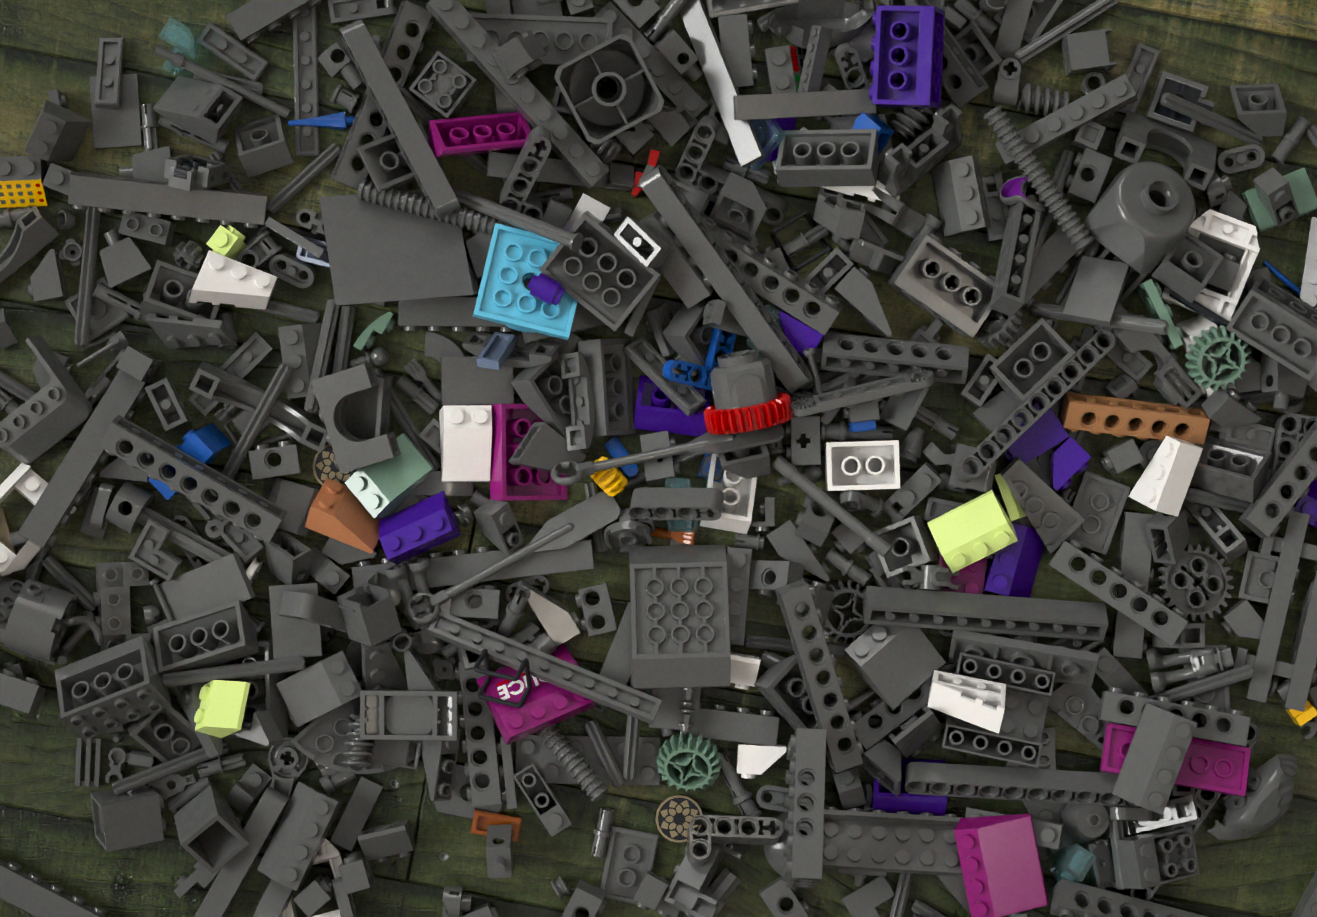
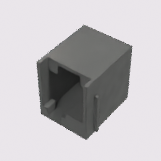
M1112 28L1067 34L1060 41L1065 77L1089 74L1091 72H1101L1104 74L1117 65V62H1110L1108 34L1112 31Z
M365 583L337 597L338 608L341 610L349 639L374 646L402 632L389 589Z

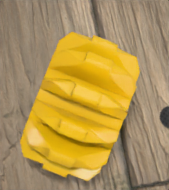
M602 456L594 462L608 460V458ZM618 468L598 471L590 475L595 483L612 497L621 493L628 484V480Z

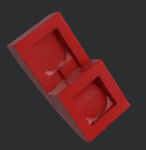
M650 149L648 165L656 168L660 151ZM636 171L631 194L633 198H637L643 192V189L637 186L643 172Z

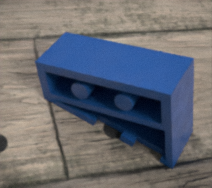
M211 423L197 431L190 430L182 438L184 443L180 447L178 445L175 447L207 465L215 460L214 457L221 450L227 449L232 443ZM167 465L170 471L176 472L173 466ZM189 477V481L192 482L194 478ZM148 479L167 501L179 494L172 491L167 484L160 480Z

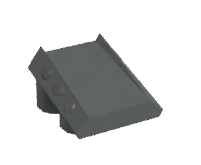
M276 477L268 500L288 511L279 529L306 537L310 530L305 527L309 510L320 490Z

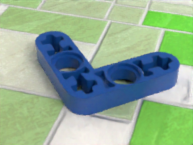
M713 328L705 366L681 360H669L663 367L664 377L672 382L712 391L710 373L714 367L718 366L715 355L719 350L723 355L732 353L736 334L726 332V336L722 335V330ZM673 368L684 370L683 375L674 373ZM694 369L699 373V377L695 382L691 380V373Z

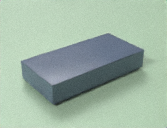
M495 332L477 358V367L500 370L518 343L517 335Z

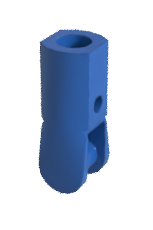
M616 436L603 445L612 458L629 455ZM636 464L620 467L627 477H633L638 472Z

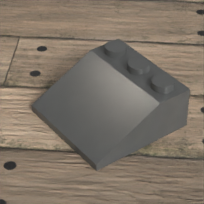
M873 624L844 650L843 660L893 710L931 678L934 670L938 671L946 664L945 660L920 628Z

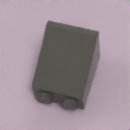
M211 785L174 814L180 845L212 874L250 844L227 800Z
M154 788L133 789L120 795H116L114 790L90 792L95 838L106 852L164 840L163 832L166 831V822L164 817H161V809L164 808L162 795H159Z

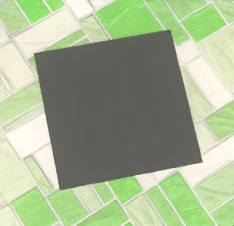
M409 190L411 195L417 193L418 197L424 195L422 190ZM357 194L319 197L336 306L474 295L460 225L453 226L451 222L449 224H446L445 221L438 222L436 218L431 220V217L424 218L423 215L419 217L416 216V213L409 214V211L404 213L402 209L394 210V207L389 209L387 205L382 207L380 203L375 205L372 201L367 203L365 199L360 201Z

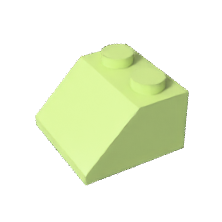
M213 680L204 684L199 693V699L201 700L200 708L196 711L194 722L196 723L195 731L223 738L241 730L250 683Z

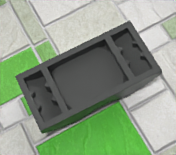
M360 690V739L457 741L458 691Z

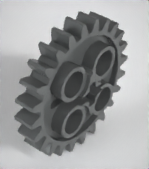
M1191 544L1186 545L1176 565L1163 563L1166 567L1157 569L1162 576L1155 578L1156 581L1161 582V586H1158L1156 590L1163 591L1160 597L1167 600L1164 606L1178 608L1188 615L1189 622L1195 621L1196 618L1198 622H1202L1205 620V617L1207 620L1214 618L1213 613L1215 615L1221 614L1222 612L1219 607L1225 608L1228 606L1224 599L1232 598L1227 593V590L1234 588V586L1228 584V581L1233 579V576H1226V572L1231 568H1223L1222 566L1225 559L1217 560V551L1209 554L1210 547H1205L1201 551L1200 544L1195 545L1194 548H1192ZM1193 561H1196L1199 565L1198 572L1192 567ZM1176 575L1182 580L1181 587L1175 583ZM1194 579H1195L1196 582H1197V583L1195 584V587L1192 585V584L1194 583ZM1208 580H1211L1214 584L1213 591L1207 586ZM1191 594L1197 599L1196 606L1190 602Z

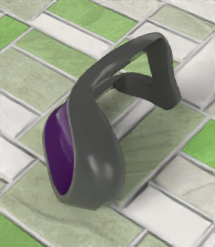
M1027 176L1013 177L1001 186L999 197L1004 204L1014 205L1021 201L1036 211H1045L1044 203L1032 201L1024 194V185L1031 183V181H1027Z

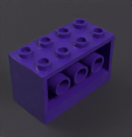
M877 5V10L873 13V26H876V32L871 42L872 51H875L874 61H871L870 65L873 85L869 89V98L872 100V104L884 108H941L944 10L936 6Z

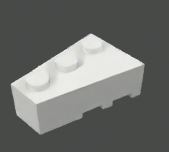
M1166 436L1128 497L1155 511L1178 517L1203 448L1185 440Z

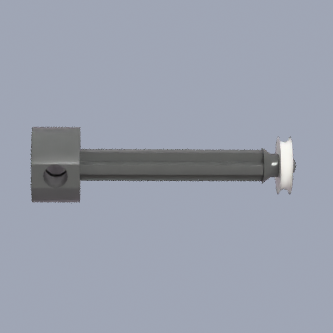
M126 481L120 488L106 514L105 520L130 534H133L140 524L145 526L149 518L153 516L173 528L167 538L168 540L209 563L233 554L150 508L154 500V494L130 481ZM128 503L132 505V512H129L127 508ZM257 557L250 566L241 559L250 584L257 579L258 572L263 564V561L257 562Z

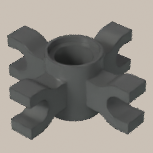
M920 565V570L911 566L903 567V571L910 572L911 579L902 580V585H913V588L931 591H941V586L950 590H958L959 585H953L950 582L951 576H959V571L952 573V571H949V568L936 565Z

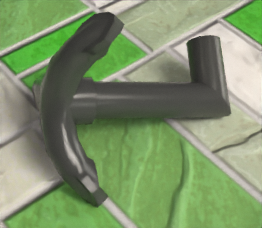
M85 610L84 616L68 617L64 620L65 626L79 624V627L60 648L58 662L60 664L67 663L69 652L90 629L98 646H103L104 638L101 629L95 622L94 614L91 611Z

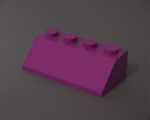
M519 112L429 121L427 143L435 158L522 150L531 129L527 120Z

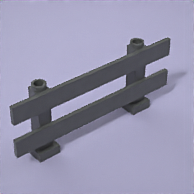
M1293 511L1288 517L1284 538L1274 535L1260 539L1258 552L1270 555L1271 551L1280 552L1257 653L1256 655L1247 653L1248 649L1246 647L1235 645L1233 654L1234 666L1230 667V669L1248 664L1252 665L1255 676L1250 679L1246 698L1264 703L1267 700L1272 674L1290 678L1284 707L1304 712L1310 685L1315 683L1317 677V669H1314L1317 659V570L1295 663L1276 660L1300 557L1317 561V545L1304 543L1310 514Z

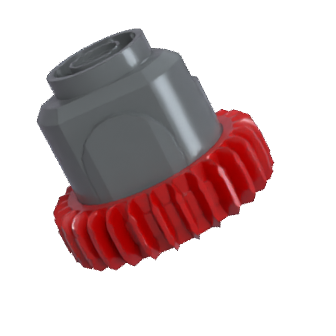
M758 350L737 351L717 357L718 366L710 373L714 404L704 410L705 426L710 434L728 435L762 430L763 428H770L792 419L793 415L790 406L792 400L787 393L777 392L772 361L768 358H760Z

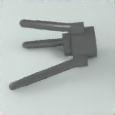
M121 330L117 333L114 331L106 337L89 343L87 347H82L83 350H87L105 342L107 344L77 363V367L85 365L108 350H111L115 355L120 353L123 348L126 349L127 346L132 345ZM116 358L107 366V368L97 378V381L104 374L108 375V373L117 365L118 361H116Z

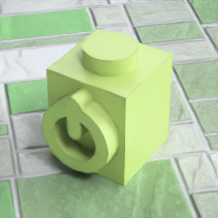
M220 225L206 243L213 252L237 261L238 255L248 247L243 242L246 237L230 225L227 228Z

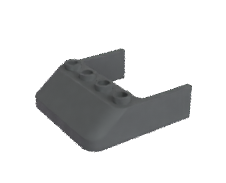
M41 334L28 337L25 341L49 373L50 382L0 421V448L24 464L38 460L85 423L93 413L91 403Z

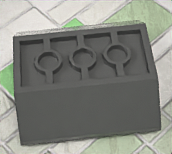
M960 652L955 674L1006 684L1005 710L999 734L946 714L942 748L1038 768L1042 749L1041 738L1056 672Z

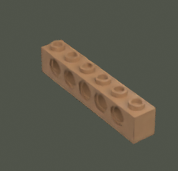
M1071 392L1065 393L1059 416L1063 428L1072 432L1084 430L1096 435L1109 433L1116 437L1134 436L1140 440L1151 438L1158 439L1161 442L1164 441L1166 436L1202 445H1204L1210 418L1203 408L1188 407L1185 410L1179 405ZM1089 412L1092 413V414H1091L1090 416H1088V417H1083L1084 414H1086V413H1089ZM1115 415L1113 419L1106 420L1109 416ZM1138 418L1136 422L1130 423L1132 419ZM1161 421L1160 424L1153 426L1155 422ZM1184 424L1183 427L1176 428L1178 425Z

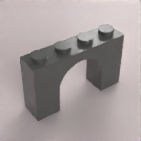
M1127 110L1118 130L1114 156L1135 164L1138 163L1144 149L1164 152L1181 164L1183 167L1182 178L1188 185L1205 191L1215 171L1217 145Z
M372 362L311 381L313 385L311 386L312 395L318 401L320 407L318 411L319 417L325 423L327 429L326 439L333 448V461L336 468L340 470V474L401 455L394 432L372 439H359L352 436L345 429L342 422V407L347 398L356 392L379 385Z

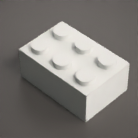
M899 440L826 442V491L900 489Z

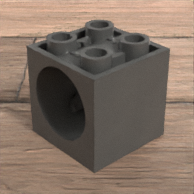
M437 51L410 86L409 91L416 99L440 117L451 119L457 118L480 86L474 77Z

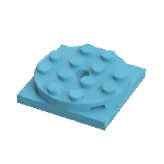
M495 223L473 317L504 324L521 332H536L568 340L577 301L567 292H564L557 306L552 303L548 305L530 295V291L524 286L525 280L532 279L534 275L539 276L542 273L539 269L560 243L529 231Z

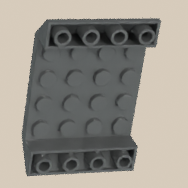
M725 544L629 547L633 689L730 687L731 656Z

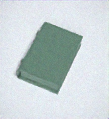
M1305 168L1284 175L1283 177L1290 184L1299 213L1292 220L1304 215L1307 216L1309 213L1316 211L1317 197ZM1255 188L1241 193L1244 202L1248 205L1247 210L1253 225L1256 226L1258 234L1277 227L1259 199Z

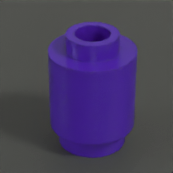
M540 273L539 276L534 275L527 287L531 289L530 295L548 305L552 303L555 306L558 305L566 290L561 286V283L543 273Z

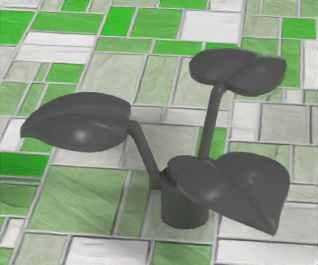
M377 572L372 574L366 581V583L389 589L394 606L400 602L402 594L396 580L389 579L385 574ZM402 627V632L390 637V642H387L390 649L394 648L399 652L408 650L412 645L420 654L435 653L441 650L440 646L447 643L444 640L437 639L420 644L418 635L414 634V630H411L408 634ZM353 640L346 648L345 657L355 677L362 676L361 643Z

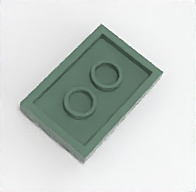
M1152 279L1139 284L1135 289L1149 317L1166 320L1169 324L1167 334H1159L1165 341L1163 346L1168 351L1183 345V333L1179 326H1174L1171 320L1173 313L1169 305H1164L1160 297L1163 294L1157 282L1153 283Z

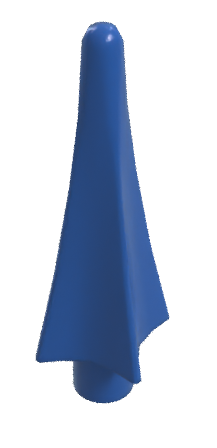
M345 111L315 118L290 120L288 125L344 130L346 125H352L354 116H345Z

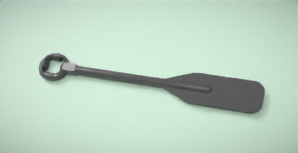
M778 424L770 428H763L762 430L728 435H714L706 432L688 443L613 459L584 463L572 460L562 461L551 470V478L555 483L567 486L575 484L582 477L593 475L598 471L688 452L721 454L780 441L784 437V429L782 424ZM576 469L577 474L575 476L560 478V470Z
M600 492L553 517L543 525L527 546L512 553L510 556L499 560L435 595L429 592L414 594L407 603L406 611L408 617L418 624L430 623L438 616L440 605L448 602L450 598L532 553L566 549L612 524L620 516V508L614 497L609 496L605 492ZM423 597H428L435 610L433 614L429 613L424 616V619H419L415 609L411 608L412 604L423 600Z

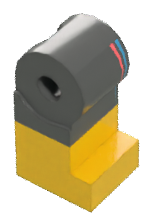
M1290 678L1277 685L1275 690L1283 707L1286 702ZM1308 700L1304 712L1285 708L1294 723L1299 726L1304 725L1317 716L1316 709L1311 706Z

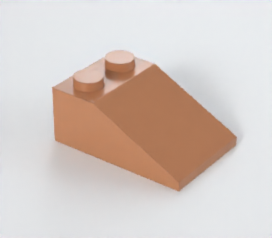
M326 478L310 507L305 527L372 554L380 540L379 520L383 518L374 519L346 485Z

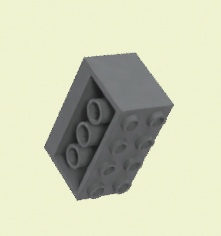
M933 234L917 235L903 255L905 257L904 261H899L885 284L934 318L940 320L960 336L973 338L992 310L989 307L995 277L982 274L980 272L982 268L974 262L970 261L968 263L962 260V254L957 250L942 246L943 241ZM926 265L930 266L929 273L926 272ZM947 278L949 279V286H948V287L946 286V283H945V281H946ZM966 292L969 294L968 300L965 298Z
M1260 275L1225 329L1231 333L1235 332L1237 337L1310 381L1317 371V310Z
M139 636L56 669L55 677L61 719L85 740L171 706L169 687L163 685V674L159 673L156 649L143 636Z

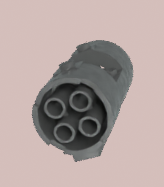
M0 576V642L4 643V646L9 648V650L55 665L58 660L59 650L68 638L66 635L70 626H65L63 622L68 617H75L78 596L34 579H27L23 583L6 576Z

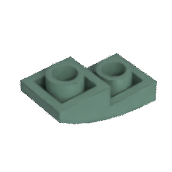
M389 311L377 318L362 332L353 346L363 352L366 348L370 349L376 340V337L373 336L375 332L383 336L386 332L391 333L397 322L394 320L396 315Z

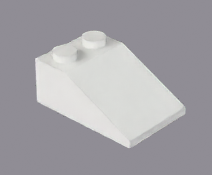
M491 405L443 406L439 411L442 482H490L492 447Z
M712 454L706 488L721 490L724 493V502L721 517L713 521L700 520V526L747 534L752 520L757 477L746 479L725 470L721 483L713 481L716 457L719 456L718 454Z

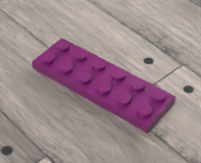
M1114 723L1106 724L1100 772L1119 775L1136 727ZM1192 738L1174 785L1244 797L1246 795L1251 748Z

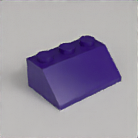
M640 375L633 429L657 432L668 430L669 433L701 436L706 433L704 410L709 407L710 391L694 387L707 402L703 408L688 417L648 376Z
M444 491L379 520V539L387 560L395 564L402 563L461 535Z
M1011 522L1018 541L992 553L994 556L988 564L983 590L1004 596L1029 598L1044 543L1035 529Z
M901 759L900 795L897 797L872 777V810H884L886 813L907 811L912 815L926 812L932 813L934 816L945 815L947 796L910 794L905 790L904 767L908 763H945V760Z

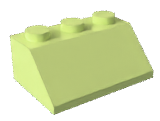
M992 490L927 522L940 553L952 573L1018 541L1013 524Z

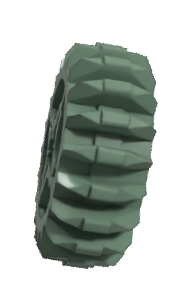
M1222 325L1219 326L1218 330L1214 326H1210L1209 333L1201 330V338L1193 336L1196 343L1195 345L1188 344V348L1192 352L1185 354V357L1190 360L1185 365L1190 369L1188 374L1191 377H1195L1194 382L1202 384L1201 386L1204 389L1210 387L1213 391H1217L1219 386L1222 390H1226L1228 383L1232 387L1235 386L1234 380L1236 378L1243 380V377L1240 375L1242 371L1249 372L1245 364L1252 363L1251 359L1246 357L1251 354V350L1246 348L1248 343L1237 337L1235 332L1231 333L1226 330V327ZM1216 343L1214 347L1209 348L1212 344ZM1231 344L1233 345L1235 352L1234 360L1230 359L1229 356L1231 352ZM1203 356L1207 358L1205 373L1202 368ZM1211 356L1222 357L1223 359H1225V361L1222 359H1214Z
M681 732L679 737L673 734L670 740L666 739L663 746L659 749L656 761L658 773H661L662 780H668V786L676 785L677 791L680 788H684L686 793L690 789L697 793L699 787L706 790L708 785L713 786L715 779H718L722 767L721 754L717 751V745H711L710 738L703 740L702 734L695 737L693 732L689 736H686L683 732Z

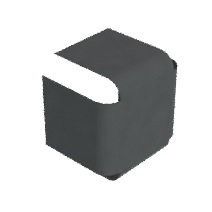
M956 435V436L962 437V438H967V439L976 440V441H980V442L983 441V440H978V439H974V438H969V437H965V436ZM958 443L957 445L951 444L949 454L955 453L952 468L948 464L946 467L947 475H950L949 484L983 493L991 491L998 458L975 480L965 483L957 478L956 467L976 447ZM981 450L985 458L991 457L988 450ZM965 465V471L973 475V468L970 465Z

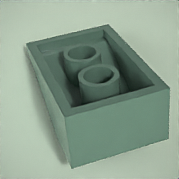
M405 433L396 438L401 455L358 468L345 482L347 487L374 519L390 516L434 470V467Z

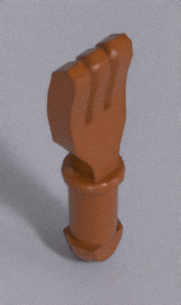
M655 527V531L652 533V537L666 538L667 540L673 538L678 543L694 545L696 531L677 529L672 531L671 528Z

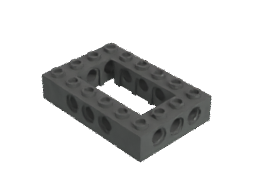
M797 728L795 734L791 735L786 749V760H790V768L786 770L785 784H789V794H785V808L789 809L788 818H784V832H787L788 835L787 842L783 843V857H787V861H785L783 866L782 881H787L786 887L816 889L822 880L826 729Z

